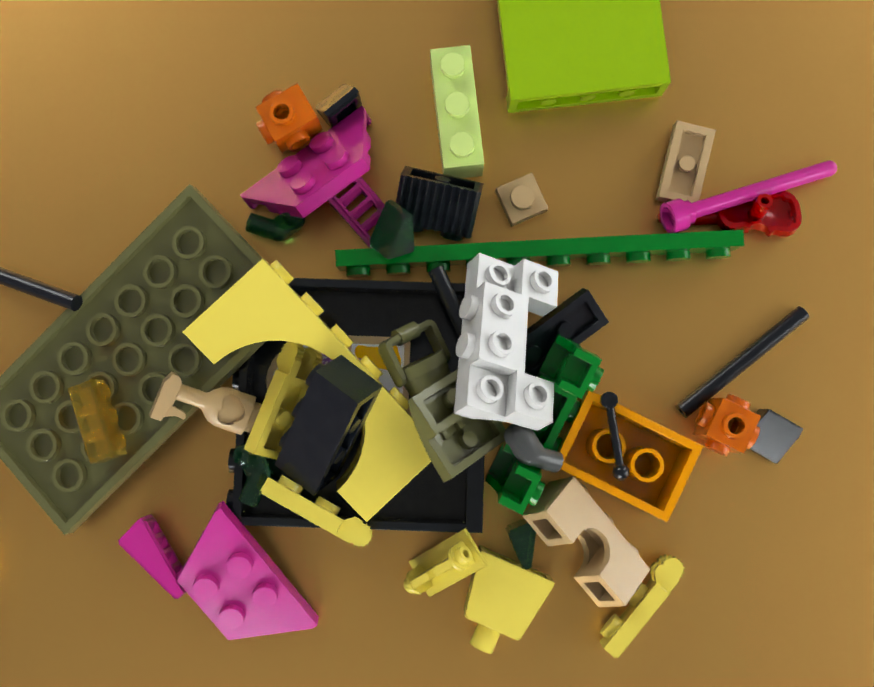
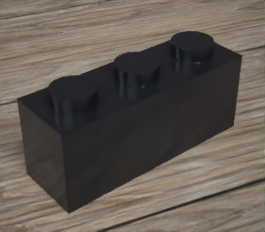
M342 355L326 365L323 363L318 364L310 372L306 379V385L309 386L306 394L297 403L292 412V416L295 418L293 424L279 442V446L282 449L275 465L313 496L338 477L382 388L380 383Z

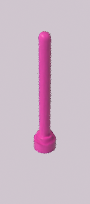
M831 160L693 203L689 200L683 201L680 198L665 202L660 206L662 225L668 233L688 230L690 225L695 223L696 218L756 200L760 194L772 195L832 176L837 172V164Z

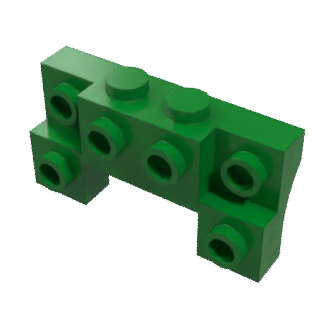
M557 334L536 375L538 378L554 382L553 423L538 431L533 430L544 448L558 451L562 437L558 435L565 421L571 423L580 407L581 401L577 400V398L582 399L586 390L593 392L604 372V369L599 367L602 359L598 355ZM504 441L485 476V481L498 494V503L523 515L528 504L532 506L537 504L545 487V483L540 481L542 478L541 469L520 463L510 446Z

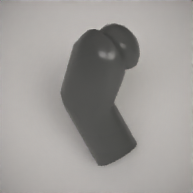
M512 424L505 430V442L510 446L520 463L554 473L561 469L564 461L562 453L544 448L532 429Z

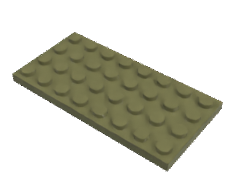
M190 184L80 295L83 299L80 309L77 311L66 309L0 376V459L64 535L74 533L199 409L198 407L175 400L173 405L183 410L186 414L184 420L176 416L163 417L161 421L150 418L149 413L161 383L171 371L179 375L182 384L204 392H210L220 388L266 342H258L241 347L213 364L183 333L193 321L262 259L204 195Z

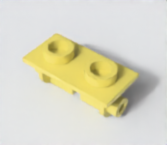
M465 528L410 560L409 563L412 570L406 575L404 588L408 593L417 595L426 591L427 595L431 597L486 567L488 564Z

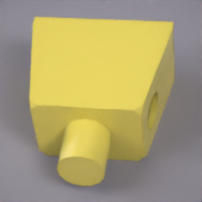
M479 545L478 549L488 565L471 575L464 605V616L478 623L470 644L480 651L492 654L500 633L514 640L522 638L553 589L555 582L550 575Z

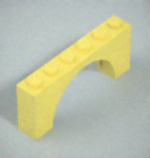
M262 258L183 331L213 364L229 353L250 344L264 341H287L313 348L331 360L342 355L378 383H380L378 378L383 375L366 355L359 360L348 349L354 342L337 324L330 329L318 317L324 310L307 292L300 297L289 286V283L294 278L277 260L270 265ZM382 385L362 427V435L357 452L350 466L336 481L337 492L366 522L431 462L421 442L413 418L407 411L409 408L408 400L395 386L388 391Z

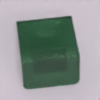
M393 200L386 201L371 235L370 246L386 259L414 252L412 214Z
M523 518L506 525L507 528L505 529L522 568L527 570L532 567L536 532Z

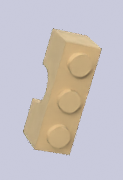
M574 476L550 481L545 486L535 506L530 505L522 515L547 546L572 544L577 538L580 540L584 551V559L574 578L598 607L626 606L650 571V568L639 556L638 550L624 538L615 527L612 518L601 510L589 495L588 489Z

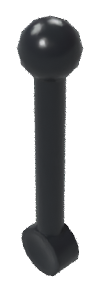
M606 392L601 395L600 404L606 408L616 465L613 468V476L617 480L623 481L629 476V468L623 462L614 408L618 403V397L613 392Z

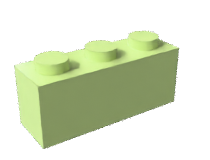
M464 45L430 49V68L442 172L444 175L458 178L482 176L485 163L471 46Z

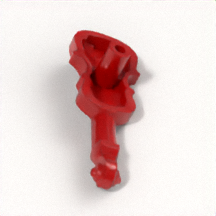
M782 191L772 195L760 194L756 200L696 218L695 223L691 225H718L721 230H743L744 233H748L749 230H759L764 232L767 237L771 235L788 237L793 235L799 228L802 214L796 197L790 192ZM659 213L657 215L658 223L662 224Z

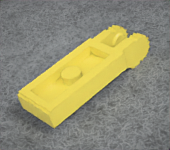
M294 342L283 344L282 351L279 352L277 357L278 370L276 369L244 447L245 450L252 454L277 460L282 449L279 446V442L285 432L291 428L295 419L292 416L293 409L305 396L309 387L306 385V379L310 372L323 360L321 352L310 347L304 348L302 344Z
M281 475L277 482L268 477L262 486L261 494L345 542L353 543L354 546L356 545L359 548L360 546L364 547L366 544L369 545L368 543L372 541L373 530L370 529L371 526H368L367 523L364 524L363 520L357 517L345 520L338 517L337 514L341 508L318 496L315 503L301 496L300 493L303 487L289 478Z
M660 555V558H657V562H654L649 567V582L646 585L644 583L640 584L628 602L630 605L620 617L614 614L604 624L600 631L604 636L600 640V644L614 658L621 656L679 583V578L682 577L683 573L685 574L684 563L680 562L681 559H676L672 555Z

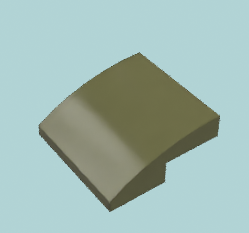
M458 369L408 400L411 415L421 442L443 482L454 478L505 441L504 433L506 429L501 421L470 419L454 414Z

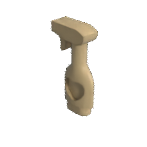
M171 371L163 379L149 415L150 418L159 421L163 417L176 416L184 420L186 418L185 412L173 405L175 400L200 408L207 421L213 426L242 435L244 431L251 432L262 404L255 402V396L229 387H220L210 392H204L184 385L179 375Z

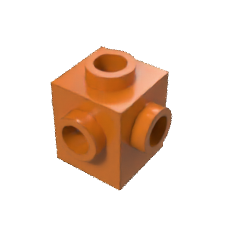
M298 83L284 91L276 90L269 93L263 98L262 103L255 107L262 118L261 121L255 123L268 145L275 141L282 153L288 149L295 151L304 147L310 141L311 136L323 130L317 115Z
M727 394L726 399L710 398L708 402L701 406L696 416L695 423L697 425L693 435L705 440L704 447L727 457L729 452L744 454L746 449H750L755 444L759 436L760 427L757 425L761 415L750 411L751 404L737 396ZM733 418L735 420L729 430L728 423Z

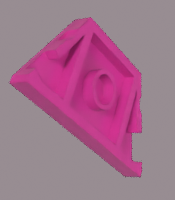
M363 106L359 107L328 131L314 136L309 145L295 155L284 158L276 169L240 194L249 208L255 209L261 204L265 205L272 213H289L290 216L305 218L369 171L371 157L368 151L371 148V137L366 131V126L371 124V118Z
M224 501L220 502L215 508L205 530L199 537L194 550L183 566L177 582L228 640L313 629L316 627L319 618L316 612Z

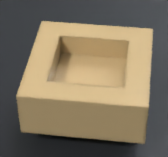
M533 173L497 187L495 190L511 227L548 210L546 201Z

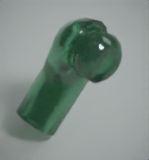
M251 213L246 223V231L274 241H283L302 229L305 218L282 213L270 219Z
M240 444L234 450L233 460L234 463L242 467L247 480L238 500L246 505L258 507L263 496L260 490L267 478L271 477V468L266 457L252 454L244 449L245 444Z

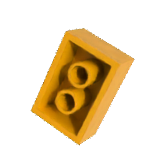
M586 390L583 398L578 397L577 399L581 401V404L571 423L566 422L560 434L562 441L558 452L562 453L564 459L560 470L668 523L703 449V445L617 403L614 408L623 462L629 468L628 478L623 481L617 480L613 476V468L616 465L606 408L600 404L601 395Z

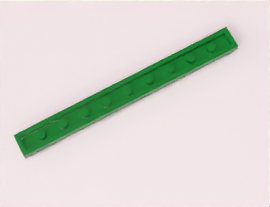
M723 230L335 250L336 267L340 271H346L347 277L370 276V270L386 269L387 275L410 274V268L426 267L427 273L442 265L446 272L451 271L450 266L466 265L467 269V263L478 253L514 266L522 259L546 261L547 267L570 266V259H586V265H604L611 263L610 257H626V263H643L651 261L650 255H666V261H682L691 259V253H706V259H722L731 257V251L744 246V231Z

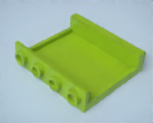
M497 0L508 87L506 96L508 113L662 96L671 83L660 0Z

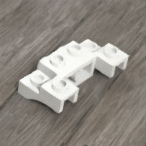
M478 253L467 263L465 294L459 308L462 327L461 335L456 344V355L459 357L454 414L470 419L507 422L536 431L553 423L554 382L526 374L525 360L528 312L544 317L557 307L558 271L526 259H522L514 266L482 253Z

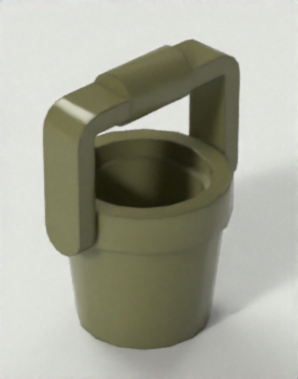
M429 319L419 324L412 321L391 332V338L381 342L378 346L380 356L394 384L397 387L404 386L411 398L451 373L447 363L451 359L450 352L433 320ZM424 331L434 352L401 367L392 347L395 345L402 346L419 337L421 332Z

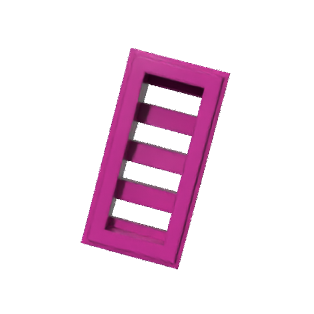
M359 177L352 182L354 186L340 199L333 196L327 202L369 248H381L403 228L400 222L393 221V213L364 179ZM360 194H363L366 198L349 212L346 207ZM374 206L377 211L360 225L357 219ZM382 218H385L388 223L371 237L367 232Z
M153 515L141 517L118 540L119 545L174 599H179L187 593L177 582L183 566Z

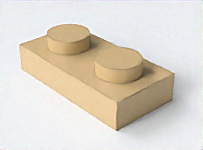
M678 120L675 122L655 200L669 202L680 198L683 201L689 200L691 203L700 200L716 132L715 129Z

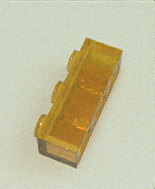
M91 379L68 388L90 464L104 463L126 455V440L120 432L117 423L118 414L112 406L110 400L111 391L105 380Z

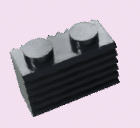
M405 166L400 176L393 221L401 222L402 228L413 232H422L424 229L440 231V236L449 240L460 241L463 237L471 238L484 183Z

